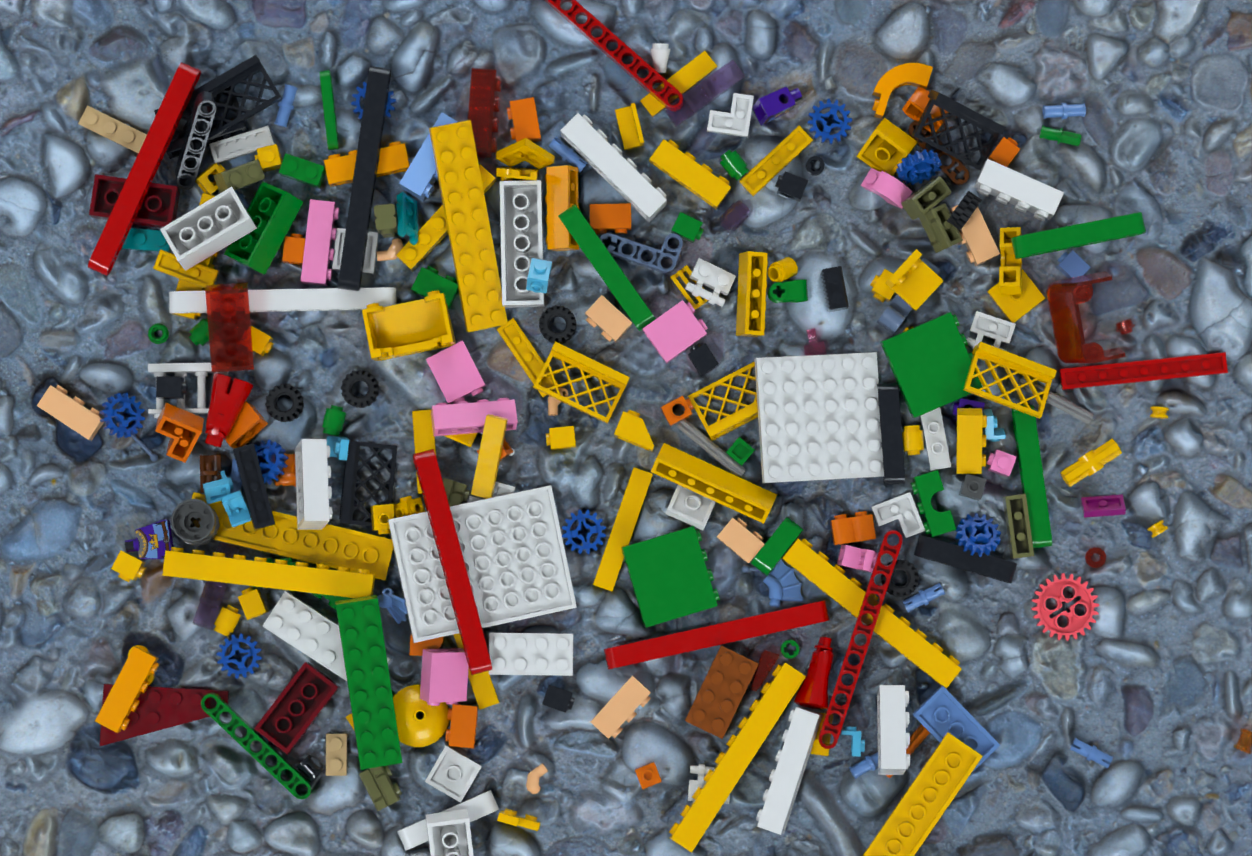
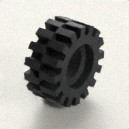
M968 191L947 222L961 230L982 199Z
M555 305L547 308L541 314L542 316L539 319L540 332L549 342L565 343L575 334L576 319L570 309L561 305ZM554 317H561L565 320L566 327L562 332L551 330L550 321Z
M363 370L352 371L342 381L341 394L344 400L351 406L365 408L377 400L376 398L379 395L378 381L369 372ZM358 381H363L368 386V392L363 397H357L352 392L353 385Z
M280 384V386H275L274 389L268 392L265 406L267 407V412L274 419L281 422H291L302 413L304 399L300 391L288 384ZM283 395L290 396L293 401V405L288 411H281L277 407V400Z
M898 559L896 560L893 573L897 570L904 571L908 576V581L904 586H896L892 582L891 576L887 592L895 597H904L914 592L918 586L919 575L917 568L907 560ZM881 574V584L883 585L886 577Z

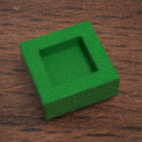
M738 437L726 453L742 466L755 449Z

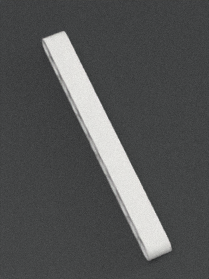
M393 287L360 288L359 291L326 288L169 292V313L339 311L367 309L366 305L379 303V306L384 307L397 304L396 288Z

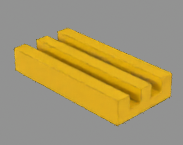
M686 265L670 278L685 299L696 310L709 300H702L700 296H694L699 302L695 304L676 279L680 276L687 285L689 281L683 273L686 272L690 277L692 271Z

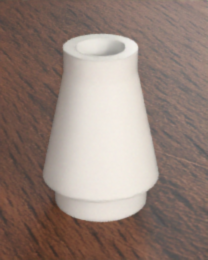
M652 43L650 51L654 70L658 73H666L671 50L669 49V44Z

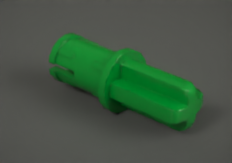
M1042 125L1039 138L1056 141L1057 144L1065 143L1079 146L1082 135L1064 131L1063 128L1059 130Z

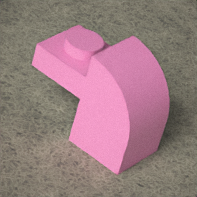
M873 168L870 169L861 184L864 189L879 195L887 203L901 209L903 208L901 203L913 192L895 177Z
M841 545L837 565L872 573L878 553L869 549Z

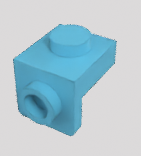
M531 259L527 277V290L536 293H547L552 261Z
M240 490L221 497L232 527L251 521L248 506Z
M844 726V730H841L840 735H852L851 756L861 757V752L865 751V740H861V731H857V727Z

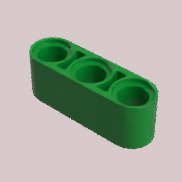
M786 517L752 560L751 564L768 576L804 529L789 517Z

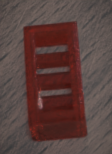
M766 650L761 652L751 686L753 691H757L779 658V654Z

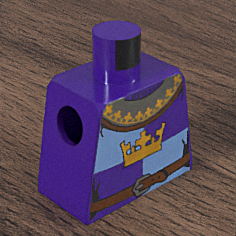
M784 87L759 98L752 107V110L762 126L790 112L796 105L795 102L803 97L798 88L789 91L787 87Z
M162 520L136 529V539L125 540L126 552L138 551L139 559L164 560L165 550L171 551V547H174L170 520Z

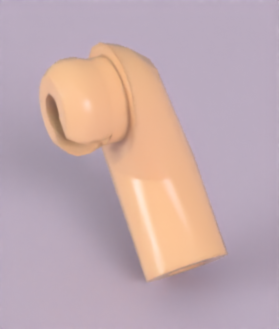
M395 238L392 240L388 250L376 251L377 261L397 259V253L404 247L402 240Z
M558 388L561 396L568 397L569 393L566 388ZM548 396V416H558V405L561 401L551 396Z
M543 763L527 775L526 788L532 794L539 793L541 789L539 778L548 772Z

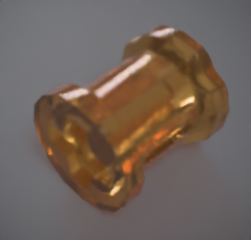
M1241 728L1240 737L1233 748L1251 754L1252 732Z

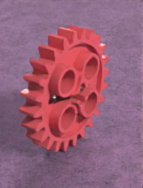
M1061 573L1060 579L1053 575V582L1046 578V586L1039 584L1042 591H1034L1038 599H1031L1033 603H1036V607H1032L1031 610L1037 611V614L1032 618H1039L1040 620L1036 626H1044L1042 633L1049 630L1050 638L1057 634V640H1060L1062 635H1064L1066 641H1069L1070 635L1077 639L1078 632L1084 636V628L1091 630L1089 622L1096 623L1092 616L1099 615L1097 611H1094V608L1098 607L1099 604L1093 603V600L1098 596H1091L1090 594L1094 588H1086L1088 581L1081 584L1080 576L1073 580V574H1070L1068 579H1066L1064 573ZM1065 587H1070L1073 590V595L1069 599L1063 595ZM1077 596L1081 597L1080 600L1068 607V612L1061 611L1053 618L1049 617L1050 614L1062 608V602L1064 604L1069 603ZM1049 598L1054 599L1056 602L1053 610L1046 608L1045 602ZM1077 604H1081L1085 609L1084 614L1081 616L1075 614L1074 608ZM1061 615L1067 618V625L1063 628L1057 624V619Z

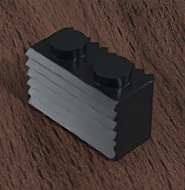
M837 266L823 269L820 275H822L821 279H823L827 311L834 312L848 309L849 304L842 267Z

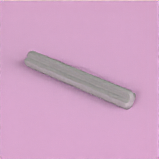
M1024 377L1020 378L1018 386L1027 383ZM1033 382L1037 393L1044 390L1043 387ZM1029 385L1021 388L1022 390L1033 395ZM1049 391L1047 403L1087 424L1091 422L1094 416L1093 413Z
M683 419L678 424V428L731 473L740 478L746 471L745 468L691 423Z

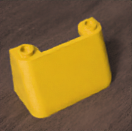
M438 290L428 292V296L424 297V299L386 307L379 306V303L366 305L367 309H362L371 359L382 361L455 345L456 341L445 294L440 293Z

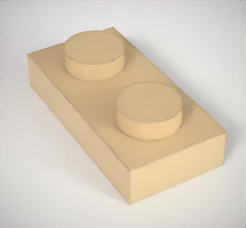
M326 734V776H347V734Z

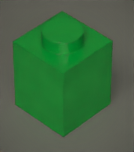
M680 212L671 233L694 243L695 239L700 240L704 229L701 228L703 222Z

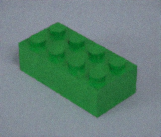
M262 181L247 209L257 229L228 245L224 255L265 275L303 201L282 189Z

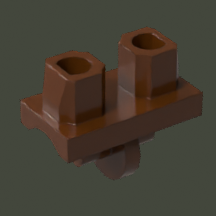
M200 455L201 493H204L203 484L221 479V455Z

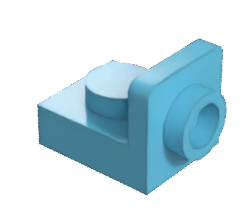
M984 409L983 415H987V427L983 428L986 440L997 442L1001 439H1006L1004 428H997V416L993 415L991 409Z
M328 435L326 439L327 445L330 446V457L347 460L348 437Z
M220 471V480L203 484L207 504L222 501L221 497L231 494L230 489H233L231 477H226L225 471Z

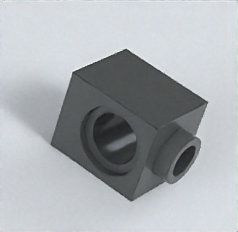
M965 474L959 495L978 501L981 500L986 479Z

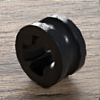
M818 156L809 158L806 163V170L812 176L820 175L825 167L823 159ZM812 161L820 163L819 168L821 169L819 171L817 169L815 171L811 170L812 165L810 163Z

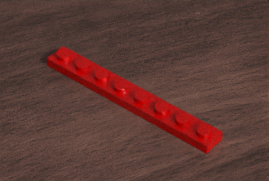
M1226 352L1064 368L1060 369L1061 389L1068 390L1228 373Z

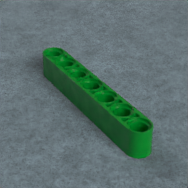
M576 204L558 215L637 329L641 331L645 326L653 322L656 318Z
M1142 212L1020 235L1011 238L1015 259L1137 236L1146 233Z
M1029 404L1030 408L1034 410L1033 404ZM1012 409L1022 492L1026 494L1033 548L1052 546V535L1036 417Z
M211 692L203 697L201 700L202 709L297 799H306L310 795L312 788L310 782L219 695ZM208 697H213L217 702L216 707H207L205 700ZM229 712L232 715V720L227 723L223 722L220 718L221 713ZM238 726L245 727L247 735L239 737L235 732ZM255 740L261 742L262 749L260 751L252 750L251 742ZM269 755L276 756L277 764L273 766L268 765L266 757ZM285 769L290 770L293 774V777L289 780L281 777V772ZM305 784L308 791L305 794H299L296 791V786Z

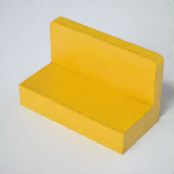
M631 103V106L615 109L624 151L644 146L635 103Z

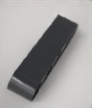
M201 92L196 97L176 165V184L182 190H189L195 184L216 113L215 98L210 92ZM203 103H211L209 106H202ZM198 121H204V122H205L204 124H201V125L196 124ZM194 139L200 140L197 143L191 142ZM189 157H193V158H194V159L191 160V161H187V160H186V159L189 158ZM184 175L189 176V177L186 178V179H182V178H181V177L184 176Z
M898 383L877 384L884 470L883 483L884 485L905 484Z
M919 535L914 551L915 556L1012 584L1017 563L991 555L987 556L984 553L982 557H979L977 552L972 556L970 550L963 551L964 547Z

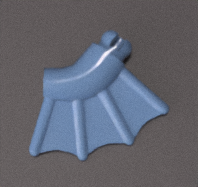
M781 558L770 574L763 580L769 588V605L776 608L780 607V601H804L800 591L802 583L796 579L794 568L786 566Z
M390 588L384 589L382 595L378 596L379 607L387 608L397 624H400L401 621L406 622L407 609L405 607V599L394 595Z

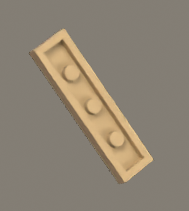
M88 105L78 123L80 126L135 153H139L147 134Z

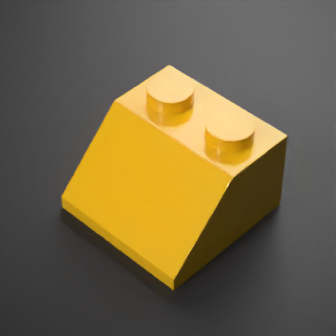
M884 118L856 157L879 172L884 171L893 176L898 168L897 164L902 163L901 159L906 158L910 154L917 141Z
M628 410V412L623 411L614 437L653 452L654 444L643 419L640 418V414L632 410Z

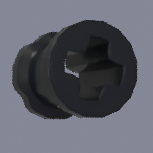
M308 755L296 768L298 770L301 769L309 777L311 783L324 769L322 767L319 768L311 759L312 756Z

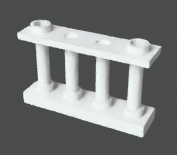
M231 362L148 364V372L154 374V377H166V373H174V377H183L184 382L187 373H195V376H197L198 409H185V394L184 399H177V407L193 414H208L209 408H206V376H208V373H220L228 376V372H234V364ZM156 398V409H148V414L154 415V418L158 419L164 407V399Z

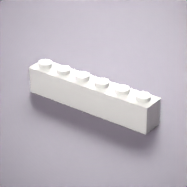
M796 707L795 710H791L788 719L791 722L789 730L786 729L782 737L784 745L782 750L779 749L775 761L778 764L776 770L773 769L769 777L771 785L769 789L765 790L763 795L765 804L763 809L758 811L756 821L759 822L757 827L780 835L785 833L823 714L802 707Z

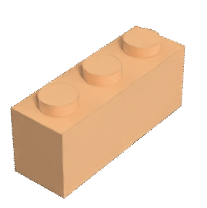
M957 206L952 207V208L950 209V213H951V214L953 213V211L956 209ZM977 207L963 228L959 230L963 239L961 244H965L968 249L966 252L967 258L970 263L974 262L975 267L1000 255L979 207Z
M50 385L37 406L92 441L104 423L100 422L102 419L100 411L93 407L89 410L84 406L86 402L76 396L72 399L66 395L68 391L60 385H57L56 388Z
M632 675L591 720V723L608 739L611 736L616 738L623 730L620 726L625 721L629 723L637 715L635 712L636 708L639 705L644 707L651 699L648 696L651 692Z

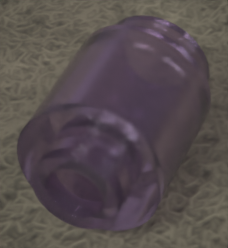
M738 200L736 203H732L720 216V224L727 231H736L748 218L750 210Z

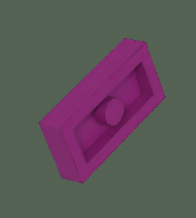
M1123 494L1081 497L1084 518L1126 514Z

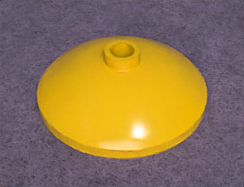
M421 685L407 686L393 697L399 741L411 747H425L435 743L445 733L449 720H447L448 705L446 702H440L438 706L428 705L426 701L420 699ZM419 711L423 713L421 720L416 718V713Z

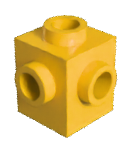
M412 496L400 498V503L394 505L396 518L425 512L421 497L412 499Z

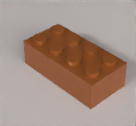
M720 646L684 721L723 739L759 663L724 646Z

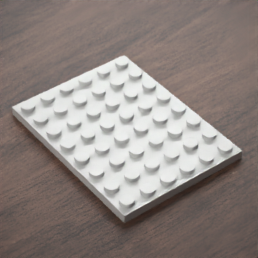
M551 485L450 506L482 628L577 608ZM422 512L389 519L388 524L413 643L458 634L459 629L428 513Z

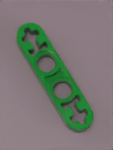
M326 70L320 71L328 150L339 149L333 85L331 71Z

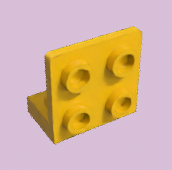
M917 249L885 283L915 311L943 282L920 259L922 254Z

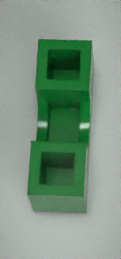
M936 470L914 477L913 482L910 484L913 494H917L920 501L917 502V507L920 515L924 514L926 522H923L926 535L930 534V537H935L955 531L956 527L951 510L938 512L931 505L932 496L944 490L939 471Z

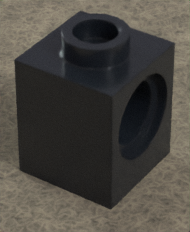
M785 171L783 176L779 175L775 187L778 188V194L800 202L808 180Z
M698 343L689 349L691 353L688 354V357L701 377L719 366L706 343L702 346Z
M156 377V398L184 399V394H187L188 384L184 382L183 377Z
M548 685L542 705L566 713L567 709H572L575 698L572 697V692Z

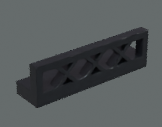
M254 444L234 448L233 453L254 531L275 525Z

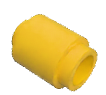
M785 257L772 263L767 270V274L773 282H782L795 276L798 267L794 259Z
M920 425L904 426V431L902 432L903 452H908V455H920V451L924 450L923 430H920Z
M229 604L227 607L222 606L214 623L216 625L214 631L229 637L230 633L234 632L241 617V614L238 613L239 609Z

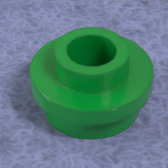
M157 323L149 328L148 337L151 342L162 344L167 341L169 331L165 325ZM158 330L162 331V336L160 338H157L155 336V333Z

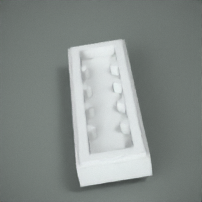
M265 126L210 143L209 145L214 162L219 164L257 152L258 148L274 145L269 126Z
M939 407L920 416L930 471L951 467L942 414Z

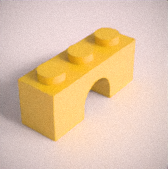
M1021 227L1000 228L1001 267H999V288L1001 295L1022 294V258L1015 259L1011 238L1022 235Z

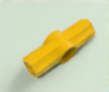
M1112 438L1097 449H1092L1078 458L1077 462L1060 472L1063 480L1071 487L1083 478L1093 475L1102 469L1106 463L1122 454L1120 447Z

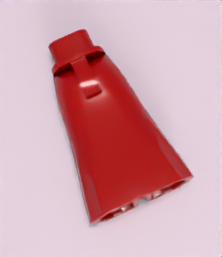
M214 373L205 433L208 434L205 441L206 444L221 448L223 439L226 440V436L231 432L254 386L253 384L237 378L232 379L220 373Z
M820 637L818 645L814 646L816 650L812 654L808 672L794 700V703L812 709H828V679L834 657L833 648H830L831 638Z

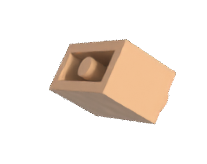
M603 295L585 312L587 316L586 321L593 328L598 326L603 331L601 335L609 342L613 340L616 343L632 326V322Z
M739 517L736 520L732 518L718 534L717 538L749 564L765 545L762 542L764 538L756 531L753 533L746 529L748 525Z

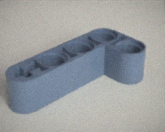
M605 233L599 238L602 242L611 239V243L617 245V241L621 242L618 246V252H615L616 247L609 245L607 250L611 256L664 274L674 271L683 244L682 238L677 234H669L665 238L661 250L611 233ZM670 239H676L679 242V246L676 249L668 247L667 243ZM625 245H630L633 248V252L630 255L623 254L621 250ZM644 252H650L653 258L651 261L645 262L641 259V255ZM665 258L670 259L673 263L668 269L661 266V261Z
M922 259L936 274L939 273L941 269L927 259ZM896 295L877 323L894 334L912 308L901 297Z

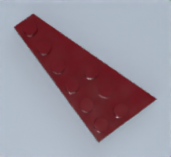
M104 684L102 706L114 684ZM148 686L145 693H140L137 699L140 703L135 712H130L128 716L130 722L125 731L121 730V732L116 733L101 725L100 746L210 717L201 707L203 697L207 693H216L229 704V691ZM208 697L205 700L207 707H216L217 702L213 697Z

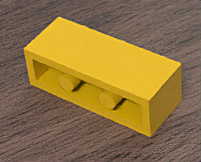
M957 408V474H982V467H986V454H982V447H986V435H982V428L987 427V415H983L982 408Z

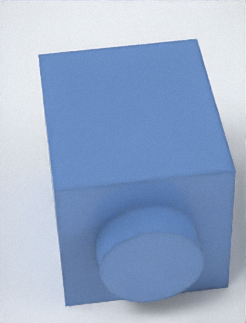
M1073 250L1069 254L1065 252L1057 260L1060 264L1056 267L1073 284L1091 268Z

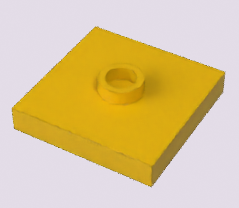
M1023 269L1022 294L1001 295L999 282L987 291L1012 323H1015L1045 299Z

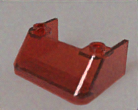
M1106 271L1050 283L1046 289L1057 356L1064 363H1098L1126 357L1125 352L1119 347L1103 350L1100 344L1096 342L1085 343L1079 304L1085 303L1092 298V284L1112 280V276Z

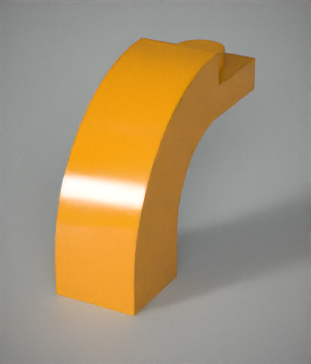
M905 63L886 72L878 81L872 94L880 97V99H875L872 108L873 111H876L874 117L883 118L889 96L895 89L906 85L926 89L933 67L921 63Z

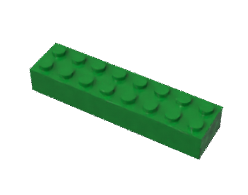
M377 595L335 601L360 769L402 763L378 597Z

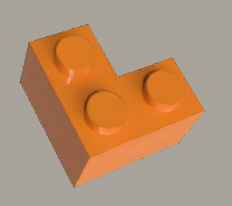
M165 403L157 419L155 432L170 437L166 455L186 463L202 432L204 418Z

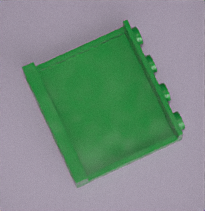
M947 312L942 316L880 341L912 418L972 394L963 389L973 355L967 352L965 347L968 345L963 333H959L957 328L960 326L956 315H952L951 312ZM978 377L972 379L970 386L980 389L982 388V383Z
M694 526L621 547L646 628L718 606L717 601H720L717 589L712 588L713 574L711 569L706 568L707 554L705 549L700 548L701 534L699 529H695Z

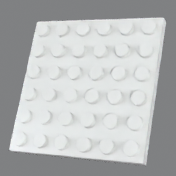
M877 352L754 359L762 483L884 477L878 406Z

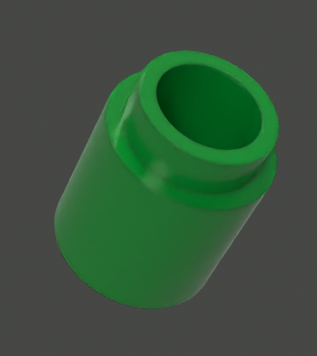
M729 149L720 157L722 159L720 164L730 177H734L736 181L749 171L746 167L747 163L736 150L731 152Z
M208 316L206 319L203 318L189 331L192 334L189 338L196 346L199 344L204 346L217 334L216 331L220 327Z
M331 405V408H326L322 428H324L323 433L339 437L346 417V412H343L342 407Z

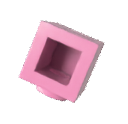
M995 450L994 454L990 453L986 463L989 465L988 471L1009 477L1016 456Z

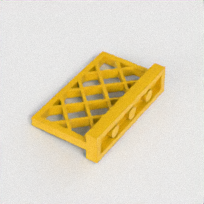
M555 341L533 388L608 424L630 377ZM552 358L560 360L563 368L552 371L550 367ZM577 368L580 370L582 377L571 380L567 370ZM565 371L568 382L557 385L554 374ZM551 376L554 384L553 387L545 388L539 385L542 378ZM591 377L598 378L600 386L589 389L586 379ZM583 380L587 391L576 394L572 383ZM570 385L573 395L568 397L561 396L558 388ZM614 386L620 390L617 396L608 398L605 388ZM602 389L605 400L594 403L591 392ZM588 394L591 404L587 406L580 405L577 397ZM607 403L609 408L607 416L598 414L596 406Z
M979 342L973 349V358L963 390L1040 419L1043 415L1050 386L1057 370ZM978 358L986 362L988 369L980 372L977 366ZM999 366L1003 367L1007 373V376L999 379L994 369ZM991 371L995 382L987 385L982 374ZM1018 373L1023 375L1027 383L1018 386L1014 375ZM978 377L983 387L980 389L971 387L972 379ZM1010 378L1014 389L1006 392L1001 381ZM1040 381L1045 383L1044 390L1037 393L1033 382ZM997 384L1002 395H992L989 387ZM1029 385L1034 396L1025 399L1021 388ZM1016 391L1021 402L1013 403L1008 394ZM1035 398L1039 404L1038 412L1032 410L1027 401Z
M755 362L688 396L711 441L758 418L757 393L746 390L749 379L756 381V377L750 376L752 369L755 368ZM735 377L746 378L743 388L732 386ZM716 387H727L724 398L713 395ZM730 389L741 392L738 402L727 399ZM744 393L755 396L752 404L746 405L741 403ZM701 395L709 397L706 407L697 405L694 399ZM712 398L723 401L720 412L709 409ZM726 402L737 405L735 413L731 415L723 413ZM707 412L718 415L717 422L708 426L705 420Z

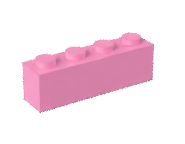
M310 199L300 280L303 284L327 286L328 281L332 279V269H329L330 261H333L334 257L332 240H336L337 228H334L335 220L339 219L340 211L336 207L337 204L335 202Z
M500 398L497 401L482 399L474 403L459 401L456 404L437 403L431 409L433 436L483 433L487 414L508 419L506 431L516 430L518 421L515 399Z

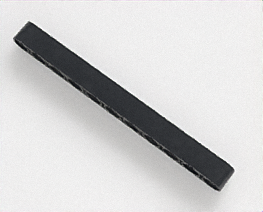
M370 66L338 289L359 291L361 287L391 79V69L375 66Z

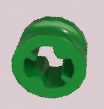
M793 640L783 642L780 648L781 654L788 659L796 657L799 653L798 644ZM790 643L791 646L796 647L793 655L784 652V647L787 648L786 644Z

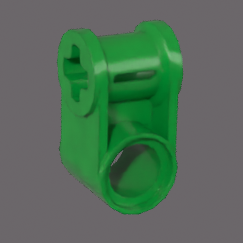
M807 280L774 283L768 290V298L773 303L808 301ZM776 288H778L780 292L782 291V294L779 297H777V294H773Z

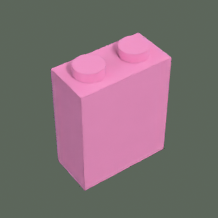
M683 300L642 329L666 364L707 336L705 330L708 328L702 319H696L694 316L696 311L689 302L685 303Z
M463 340L426 359L448 404L465 401L464 397L470 394L474 397L484 391L483 388L486 385Z
M423 649L420 699L426 701L431 706H438L440 702L458 705L461 701H467L469 666L464 649Z

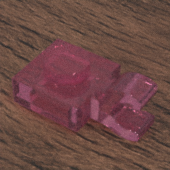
M815 328L806 330L809 345L803 346L805 356L827 355L824 341L817 342Z

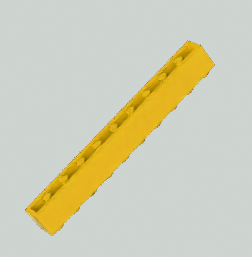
M797 539L782 559L857 618L865 595V591L860 588L862 584L853 577L848 579L844 575L846 571L837 564L833 567L828 563L829 558L820 551L818 554L811 549L813 545L806 539ZM870 594L867 601L871 605L878 604L876 601L878 597L875 594ZM885 603L881 606L873 632L947 689L962 670L958 666L960 662L951 655L949 658L942 653L944 649L935 642L931 645L926 641L927 636L919 629L916 632L909 627L911 623L904 617L897 618L893 614L895 610ZM866 613L861 617V622L864 625H869L873 621V617L870 614Z
M171 547V551L165 550L162 576L350 598L373 595L375 575H370L371 570L358 569V573L350 572V568L337 567L336 571L329 570V565L317 564L316 568L308 567V563L296 562L294 566L287 565L288 561L278 559H275V563H268L267 558L254 557V561L246 560L244 555L234 554L233 558H225V553L213 552L212 556L204 555L205 551L192 549V554L184 553V548Z
M787 663L776 666L771 674L774 678L770 683L766 682L760 691L762 693L759 701L756 699L753 701L749 708L751 713L747 718L743 717L737 726L740 730L736 736L732 734L726 745L729 747L725 753L720 752L716 758V767L713 771L709 769L703 778L706 781L702 788L698 787L693 793L692 798L694 800L692 804L684 807L680 814L683 816L679 823L675 822L669 830L671 834L669 839L687 851L692 852L805 679V675Z

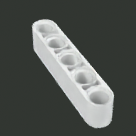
M489 790L442 812L467 809L469 822H472L499 810L492 791ZM426 819L397 831L405 851L428 841Z

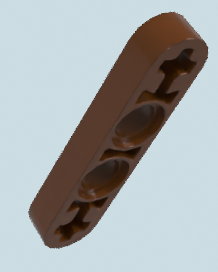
M918 121L912 122L908 128V135L917 141V145L922 151L926 149L929 152L925 142L921 143L919 139L912 136L913 126L916 127ZM924 127L922 128L921 133L924 136L926 135V133L931 135V132L926 130ZM937 137L938 144L943 145L941 140ZM939 149L933 151L934 153L937 152L939 159L943 155H948L951 158L949 166L941 165L939 167L953 184L960 186L967 182L969 172L958 159ZM955 163L958 165L957 167H955V170L958 173H960L961 171L964 172L963 181L961 179H955L956 173L953 170L951 171V173L947 171L951 169Z

